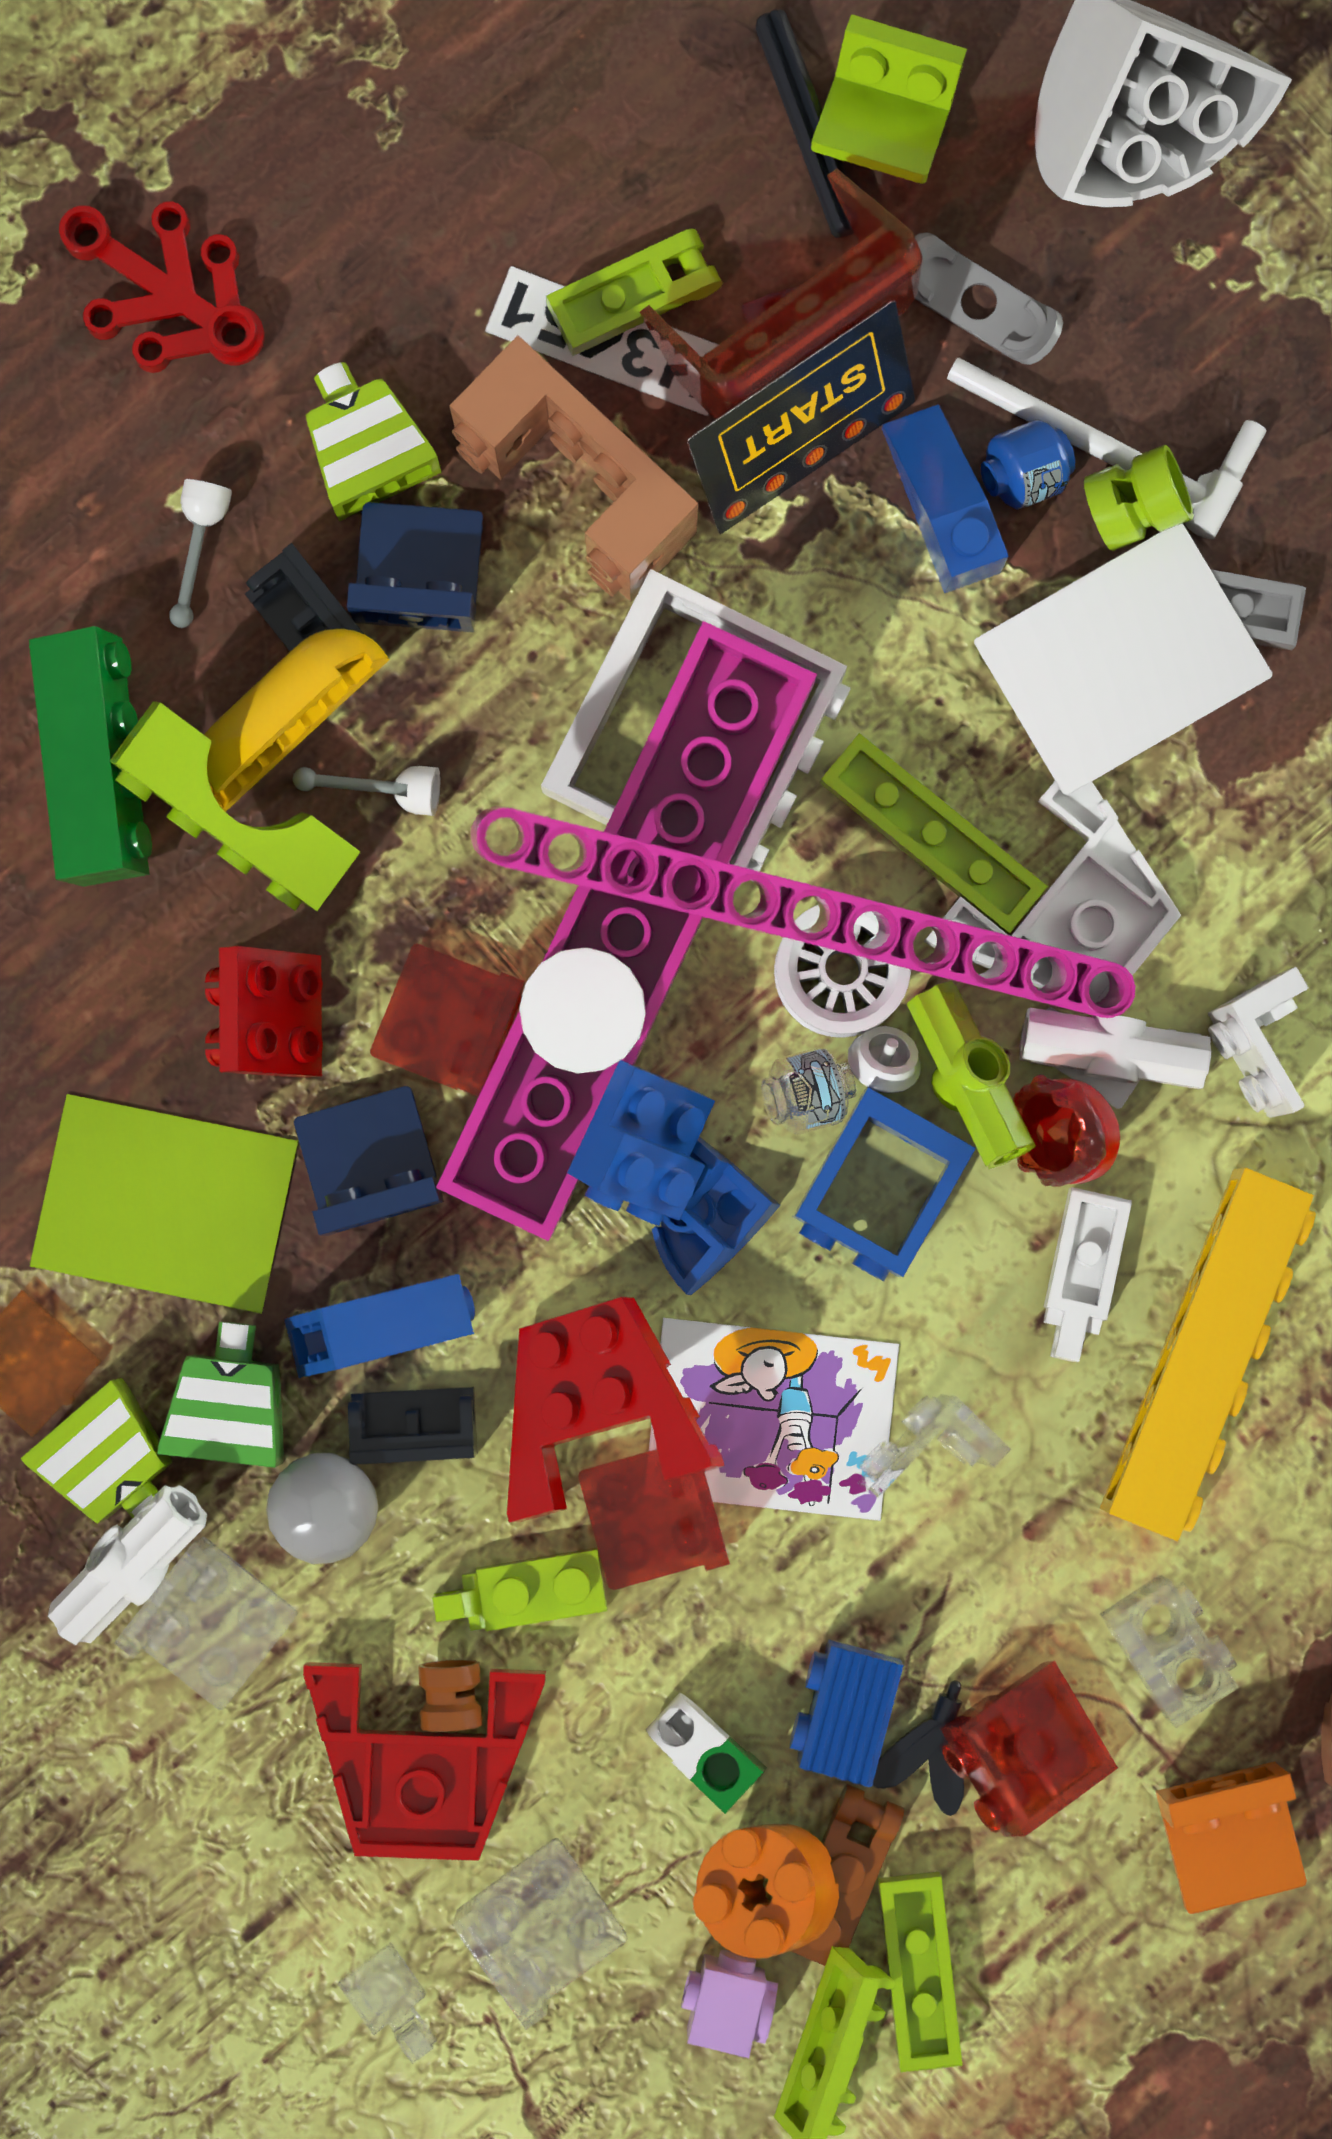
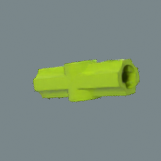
M953 981L937 984L931 989L917 994L907 1003V1006L937 1066L932 1074L931 1084L938 1100L948 1109L960 1113L985 1166H988L989 1169L1005 1165L1011 1160L1025 1155L1036 1145L1005 1085L1010 1075V1062L1005 1051L995 1041L981 1036Z

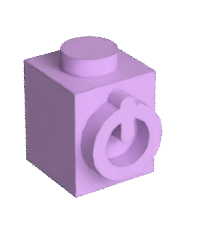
M721 1950L719 1957L704 1954L700 1972L689 1970L681 2008L691 2010L687 2025L688 2044L749 2058L753 2041L762 2044L766 2043L773 2019L778 1983L766 1980L764 1968L755 1966L756 1959L740 1956L729 1950Z

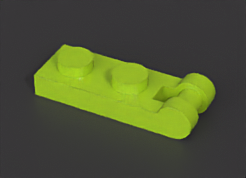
M696 229L682 231L546 295V304L572 356L691 300L703 299L713 294L722 286L723 283L715 267L707 266L701 254L704 245ZM680 263L686 276L672 281L666 266Z

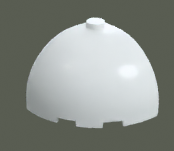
M1075 0L1051 54L1041 86L1035 124V149L1040 173L1047 186L1061 199L1082 205L1126 207L1132 206L1134 200L1148 198L1161 193L1171 196L1211 175L1213 172L1210 167L1225 157L1237 144L1242 147L1246 146L1271 116L1292 79L1265 62L1212 35L1134 1Z

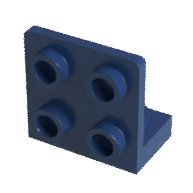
M365 503L362 510L356 584L349 583L347 609L353 621L359 624L474 632L484 521L482 513L475 510Z
M409 1086L399 1087L295 1118L294 1126L318 1210L312 1211L320 1236H329L444 1202L441 1190L436 1188L439 1181L415 1097Z

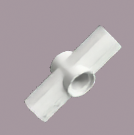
M1028 1008L1022 1027L1019 1060L1051 1067L1083 1070V1075L1108 1081L1137 1083L1139 1079L1202 1089L1209 1072L1212 1052L1210 1045L1211 1037L1202 1036L1197 1033L1147 1027L1145 1021L1125 1016L1102 1018L1092 1015L1091 1018Z
M180 1485L172 1488L164 1486L124 1528L114 1525L104 1533L92 1549L85 1568L50 1604L48 1617L55 1624L60 1636L74 1645H77L79 1642L91 1644L131 1602L139 1606L153 1595L163 1581L169 1563L206 1525L207 1513L201 1508L194 1494Z

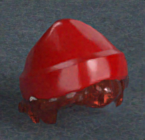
M1037 1075L1031 1083L1024 1085L1019 1092L1015 1093L1013 1101L1036 1145L1025 1155L1017 1158V1165L1021 1171L1035 1173L1042 1185L1056 1188L1067 1184L1090 1182L1103 1176L1112 1167L1120 1146L1119 1125L1111 1106L1095 1088L1075 1079L1060 1078L1051 1080L1044 1075Z

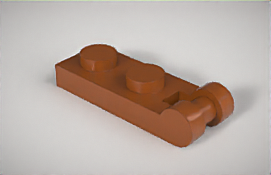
M849 1784L845 1785L821 1841L833 1861L830 1864L834 1873L835 1883H838L839 1901L835 1915L828 1928L819 1938L799 1949L791 1951L824 1966L832 1946L849 1948L887 1852L900 1828L905 1808L886 1801L884 1805H880L864 1798L865 1791ZM854 1821L873 1828L868 1843L848 1835Z

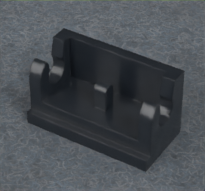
M292 543L246 582V585L250 588L245 593L246 597L289 651L307 637L324 630L349 629L364 634Z
M474 1387L352 1393L351 1402H348L349 1462L357 1465L475 1458L478 1450Z

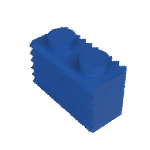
M829 1639L826 1644L825 1653L814 1651L805 1683V1688L815 1690L809 1714L798 1712L789 1745L790 1749L799 1751L797 1757L799 1768L861 1784L866 1787H872L904 1666L900 1658Z

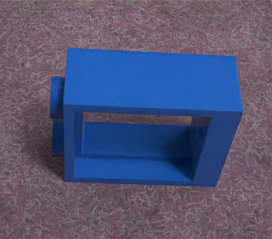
M868 1087L863 1091L793 1215L795 1219L804 1223L799 1234L829 1251L838 1242L857 1253L852 1263L853 1265L883 1282L889 1272L897 1277H904L976 1148ZM867 1120L945 1164L943 1171L895 1255L817 1211Z

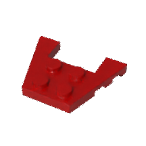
M619 1297L519 1328L507 1503L509 1523L522 1522L567 1509L555 1453L556 1445L651 1418L664 1480L679 1479L724 1466L723 1457L716 1444L708 1443L696 1421L700 1418V1415L690 1397L682 1396L667 1368L671 1363L634 1297Z
M306 1662L303 1666V1676L306 1687L310 1691L317 1715V1726L321 1740L325 1744L334 1775L333 1782L354 1856L479 1861L544 1688L546 1671L490 1670L487 1734L363 1730L359 1728L362 1664Z

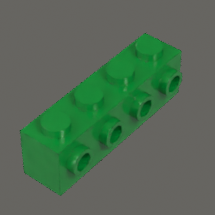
M97 626L29 639L56 880L85 887L150 875L148 857L152 853V838L148 826L143 821L141 799L115 780L122 770L110 762L115 752L138 723L136 711L129 700L127 677L130 676L132 670L131 658L122 637Z

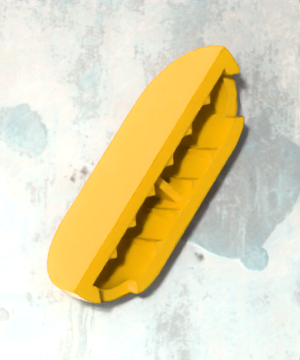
M329 629L307 637L206 731L204 735L211 740L207 759L208 781L216 801L225 812L390 660L373 639L365 634L349 629Z

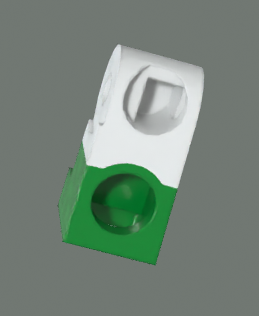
M679 1693L646 1728V1732L654 1742L673 1760L672 1763L724 1814L729 1811L767 1768L682 1693Z

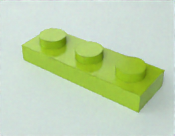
M937 1871L878 1878L888 1975L896 1982L894 1989H890L900 2072L963 2066L942 1876Z

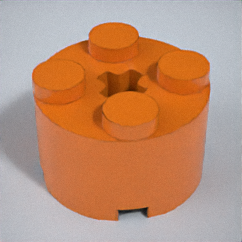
M765 1824L734 1830L719 1839L704 1857L697 1876L693 1909L697 1917L704 1922L713 1938L723 1947L740 1956L769 1958L799 1949L819 1938L828 1928L835 1915L839 1901L838 1883H835L834 1873L830 1864L833 1861L828 1850L817 1837L796 1825ZM765 1878L769 1880L766 1884V1889L763 1887ZM766 1891L773 1896L772 1901L766 1898Z

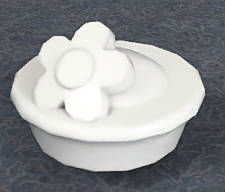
M888 1026L874 1027L855 1038L848 1049V1064L853 1075L862 1084L876 1092H903L915 1084L921 1073V1061L918 1057L919 1051L915 1042L906 1033L897 1028Z

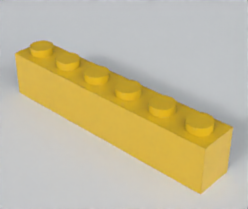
M1246 1167L1233 1169L1100 1509L1177 1542L1183 1530L1191 1532L1194 1528L1203 1505V1498L1197 1496L1205 1472L1211 1475L1214 1474L1225 1450L1226 1441L1219 1437L1227 1416H1237L1247 1395L1248 1383L1242 1381L1249 1360L1250 1358L1258 1360L1268 1342L1271 1326L1264 1324L1271 1304L1273 1301L1280 1303L1290 1286L1293 1269L1287 1267L1291 1253L1295 1244L1302 1246L1306 1242L1312 1230L1316 1213L1309 1210L1314 1195Z

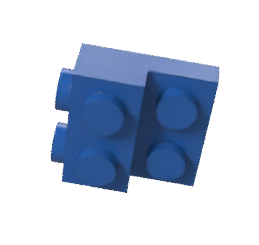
M620 1060L567 1173L589 1185L585 1193L587 1198L607 1208L619 1211L623 1201L629 1202L626 1208L627 1212L651 1224L659 1226L664 1215L680 1221L705 1167V1164L693 1159L690 1155L704 1128L715 1100Z

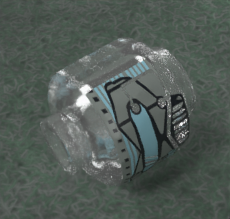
M814 1048L776 1059L770 1067L769 1077H765L761 1081V1090L767 1114L773 1124H782L788 1132L793 1134H804L841 1123L848 1113L849 1099L856 1097V1082L853 1072L846 1062L839 1064L829 1050Z

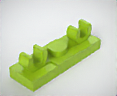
M833 1946L831 1948L774 2115L776 2121L793 2139H827L828 2135L837 2136L845 2132L846 2125L835 2114L840 2103H855L856 2096L847 2086L859 2059L860 2048L864 2040L863 2032L867 2021L876 2022L882 2020L886 2012L874 2001L877 1991L881 1988L887 1990L894 1989L896 1984L880 1967L868 1966L850 1948Z

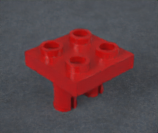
M244 946L220 947L219 967L211 968L205 976V983H219L218 988L205 989L207 1000L212 1005L219 1006V1028L211 1029L205 1038L206 1044L219 1043V1049H205L207 1061L211 1065L219 1067V1072L303 1078L321 1077L323 1050L321 955Z

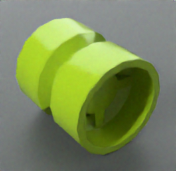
M1162 445L1133 457L1131 468L1128 470L1115 464L1088 475L1084 479L1085 493L1092 517L1104 543L1112 551L1144 539L1147 527L1153 526L1162 532L1193 520V507L1184 477L1173 453L1167 445Z

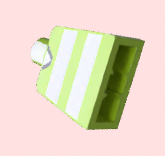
M343 362L333 364L315 376L314 380L326 404L309 411L305 416L328 497L339 521L362 511L363 505L367 502L379 503L442 473L433 447L383 379H376L358 388L348 365Z
M122 1378L109 1381L20 1458L27 1467L96 1523L108 1519L121 1507L134 1518L142 1507L159 1492L151 1481L172 1463L169 1455L158 1454L160 1439L129 1386Z

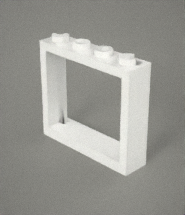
M650 569L541 784L542 792L544 795L607 825L615 806L574 785L663 609L665 608L700 626L705 621L817 674L815 683L819 685L729 863L760 872L770 849L760 845L770 823L781 828L797 797V795L787 791L797 769L806 774L811 770L824 741L814 737L824 716L833 720L837 718L851 689L841 683L847 666Z

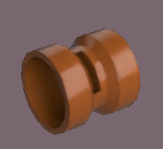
M442 1660L427 1662L418 1666L419 1685L426 1691V1703L420 1709L422 1730L447 1732L469 1730L482 1726V1705L475 1700V1687L481 1681L479 1661Z

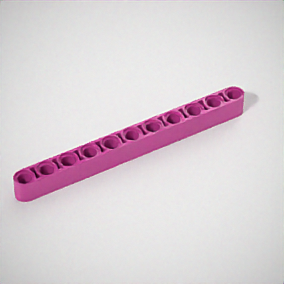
M493 806L483 810L475 818L471 827V841L476 852L482 858L499 866L1102 1018H1113L1123 1014L1131 1006L1135 998L1136 985L1131 973L1117 963L509 807ZM505 817L511 819L516 824L518 840L510 851L503 854L494 853L488 847L486 831L494 820ZM564 833L571 834L579 844V856L571 867L557 869L549 859V846L557 836ZM631 849L639 858L640 871L632 882L624 885L618 884L610 872L611 862L620 851ZM692 865L699 872L701 878L700 887L691 898L680 900L673 892L672 879L675 872L681 867ZM751 880L759 888L760 902L751 913L740 915L734 907L733 894L741 883ZM813 896L820 908L818 920L811 928L800 930L793 918L794 909L802 898ZM872 911L878 921V932L871 942L860 945L853 933L854 924L863 913ZM930 926L936 934L937 945L929 957L919 960L913 949V941L921 929ZM985 942H989L995 952L993 965L985 973L978 974L972 964L973 954L977 947ZM1047 957L1052 965V976L1044 987L1036 989L1031 980V970L1039 959ZM1105 972L1110 982L1109 991L1106 997L1094 1003L1089 994L1090 983L1097 974Z

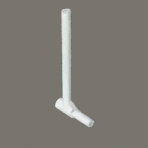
M959 357L955 360L947 376V379L1028 422L1040 420L1050 424L1053 429L1058 428L1062 430L1072 445L1112 466L1117 464L1123 469L1128 470L1131 468L1133 457L1143 454ZM1245 420L1219 470L1201 475L1197 482L1183 475L1194 514L1193 520L1186 522L1185 525L1193 533L1206 539H1214L1243 486L1240 480L1266 433V429L1262 425L1251 420Z

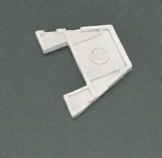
M1054 781L1038 802L1085 839L1086 843L1016 930L1009 936L1114 962L1125 967L1133 976L1180 918L1181 914L1140 850L1137 851L1118 823V816L1107 799L1104 800L1093 782L1086 784L1069 795H1064L1056 781ZM961 896L943 917L946 920L1008 935ZM933 930L924 942L930 947L936 948L937 937ZM985 942L977 947L973 954L972 963L990 969L995 959L993 946L989 942ZM1047 957L1039 959L1031 970L1032 983L1038 988L1044 987L1052 976V965ZM1105 972L1097 974L1090 983L1089 994L1094 1003L1101 1001L1109 991L1110 982Z

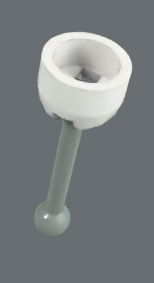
M192 479L184 480L181 505L183 513L192 522L194 527L178 604L174 605L169 612L171 623L178 628H185L193 621V611L189 606L205 529L207 526L216 524L226 515L232 490L226 487Z
M308 767L299 768L293 775V783L300 791H310L317 786L395 794L399 806L407 812L419 815L434 816L438 807L440 795V771L438 767H409L399 774L395 782L318 775Z

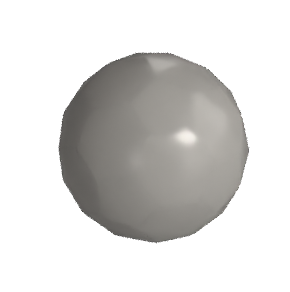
M313 1453L294 1460L279 1474L269 1490L266 1513L272 1534L280 1546L290 1555L311 1564H328L351 1557L368 1540L376 1524L378 1502L374 1486L359 1466L350 1463L348 1458L333 1453Z

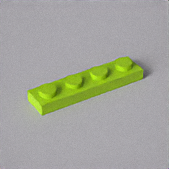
M858 733L819 782L958 897L961 896L1007 934L1013 930L1048 887L860 733Z

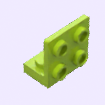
M851 14L844 34L836 75L813 135L811 150L920 184L925 183L954 100L967 49Z

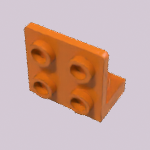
M1275 1761L1155 1791L1184 1907L1188 1913L1196 1914L1306 1885L1307 1879L1287 1801L1297 1798L1290 1773Z

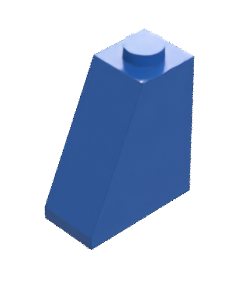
M459 1274L316 1309L286 1318L284 1321L298 1377L302 1378L474 1334L471 1321L475 1317V1307L468 1288L462 1286Z

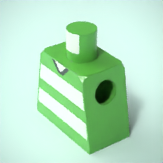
M219 1321L215 1357L204 1355L186 1356L161 1435L158 1454L274 1468L283 1464L284 1446L279 1364L252 1361L256 1325Z

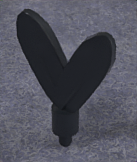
M953 1680L949 1684L946 1694L939 1693L931 1714L932 1718L924 1720L906 1733L879 1758L873 1781L874 1787L885 1789L897 1786L929 1759L930 1781L935 1802L946 1815L952 1816L957 1813L964 1796L961 1755L954 1729L955 1721L963 1703L958 1699L962 1688L959 1681Z

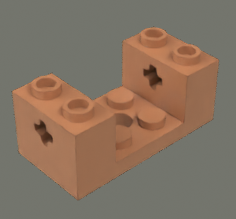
M519 335L449 405L455 427L452 433L460 442L456 450L471 467L481 474L488 468L501 480L550 429L554 432L550 436V440L566 458L573 463L582 458L598 473L593 478L595 483L614 502L585 531L586 559L591 564L587 573L610 596L613 597L619 591L631 602L640 591L650 569L659 573L697 534L698 503Z

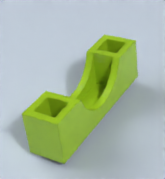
M153 701L110 759L111 763L122 770L115 780L145 802L152 793L173 807L166 817L195 839L198 838L203 830L223 844L216 853L218 856L245 875L248 874L252 867L259 870L272 880L266 891L292 910L296 911L300 904L304 903L306 906L318 911L360 851L315 817L304 812H300L282 823L263 827L244 825L234 820L220 807L209 785L207 759L211 740L162 703Z

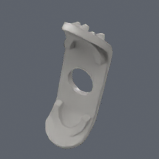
M930 233L918 234L910 239L902 250L896 267L897 283L901 288L926 307L989 346L1020 363L1031 365L1045 357L1056 344L1063 326L1060 313L1029 297L969 260ZM974 285L987 286L996 296V308L985 319L976 320L968 317L961 306V298L964 292Z

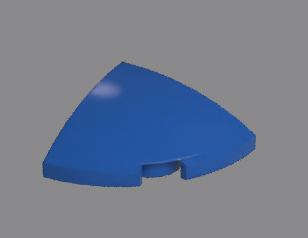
M700 1136L690 1157L705 1164V1167L680 1221L664 1215L661 1227L655 1226L652 1228L654 1242L662 1262L673 1280L686 1295L695 1293L719 1272L780 1207V1204Z

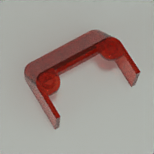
M838 169L832 171L827 177L859 243L714 349L701 357L650 305L639 312L677 381L715 420L737 407L890 302H896L898 315H901L909 308L917 296L923 255L914 234Z

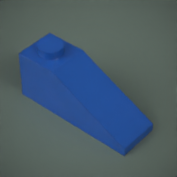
M939 404L882 424L884 436L944 594L1000 574L1009 557L988 500Z

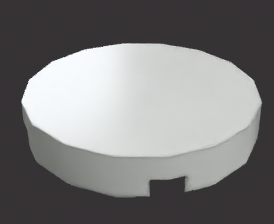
M590 948L564 950L540 963L526 982L520 1003L522 1029L535 1053L554 1067L575 1073L605 1070L624 1059L640 1039L646 1016L643 989L632 970L612 954Z

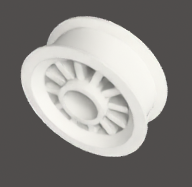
M819 905L808 909L795 920V924L800 930L811 928L817 922L820 911ZM872 911L863 913L857 918L853 932L856 941L860 930L872 937L865 944L875 938L878 932V921ZM785 937L782 938L774 966L777 992L790 1015L801 1025L813 1032L829 1037H853L864 1034L868 1030L882 1024L897 1009L906 994L911 969L814 945L822 954L820 956L803 950L804 942ZM839 953L851 956L858 965L859 974L857 980L848 985H840L833 982L828 977L825 969L826 960L830 956ZM798 960L815 965L817 969L797 972ZM886 966V978L868 972V969ZM818 979L819 984L806 994L800 982ZM862 982L882 989L877 999L874 998ZM826 990L829 992L823 1009L816 1005L813 1000ZM852 992H855L867 1007L856 1011ZM838 995H842L845 1013L832 1012Z

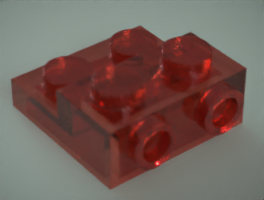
M1054 1660L1041 1663L999 1694L986 1696L940 1729L948 1741L942 1747L945 1761L957 1776L961 1778L968 1776L980 1796L974 1802V1808L978 1817L990 1831L994 1833L1001 1831L1004 1837L1027 1836L1118 1769Z

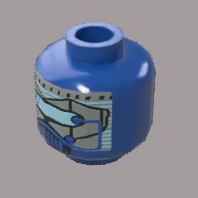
M1034 420L999 433L991 438L986 449V461L981 464L982 481L990 495L994 497L999 496L1006 505L1012 508L1022 509L1065 491L1070 474L1075 470L1074 451L1067 435L1058 428L1053 429L1048 423Z

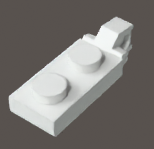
M1074 1187L1069 1188L1044 1303L1046 1308L1044 1323L1056 1325L1051 1357L1070 1362H1079L1085 1333L1099 1335L1102 1321H1107L1132 1200Z

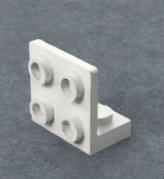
M1297 967L1264 980L1207 1013L1214 1024L1208 1028L1214 1045L1225 1059L1233 1056L1245 1077L1239 1080V1085L1246 1100L1256 1112L1264 1110L1269 1118L1292 1114L1305 1107L1260 1029L1261 1026H1267L1298 1008L1293 997L1309 988Z

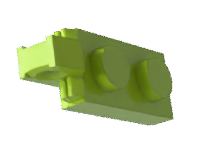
M598 1548L478 1567L476 1572L461 1575L463 1589L435 1593L434 1597H432L436 1622L468 1617L470 1631L481 1629L492 1631L608 1611Z

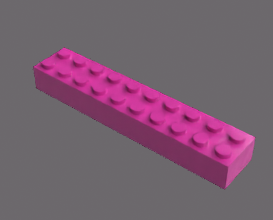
M703 621L604 832L729 864L815 684L817 674ZM631 849L620 851L611 862L610 872L618 884L624 885L632 882L640 871L639 858ZM686 865L675 872L672 879L673 892L680 900L691 898L700 887L701 878L694 866ZM578 885L542 962L564 950L590 948L612 954L632 970L643 989L646 1011L640 1039L628 1055L622 1059L634 1065L704 917ZM519 1010L436 1188L549 1241L553 1237L579 1183L578 1179L567 1173L618 1062L605 1070L586 1073H575L554 1067L535 1053L523 1032Z

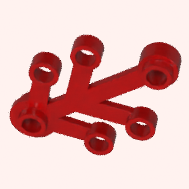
M173 201L160 203L153 210L151 216L154 230L162 242L167 274L112 238L105 218L97 209L81 205L71 208L63 215L59 224V234L66 249L72 256L85 261L98 258L151 294L114 302L104 298L90 301L84 308L83 321L92 336L100 340H108L114 338L124 326L184 316L201 327L164 337L152 331L144 332L137 336L132 345V353L140 368L149 373H157L164 370L171 360L211 353L219 362L237 366L252 361L260 353L265 340L264 328L257 314L241 305L235 269L239 264V253L234 242L229 237L215 234L208 237L201 246V258L205 267L213 276L216 308L196 294L186 237L190 231V220L185 209L180 204ZM175 214L181 217V222L176 229L164 230L161 228V222L167 215ZM94 230L98 232V237L93 244L89 246L78 244V238L83 231ZM224 247L230 250V256L225 262L214 263L210 260V254L214 249ZM109 311L113 314L112 321L107 326L96 327L93 325V318L98 312ZM239 328L246 332L244 340L238 345H229L225 342V336L231 329ZM158 344L162 347V352L157 359L147 361L142 358V351L147 345Z

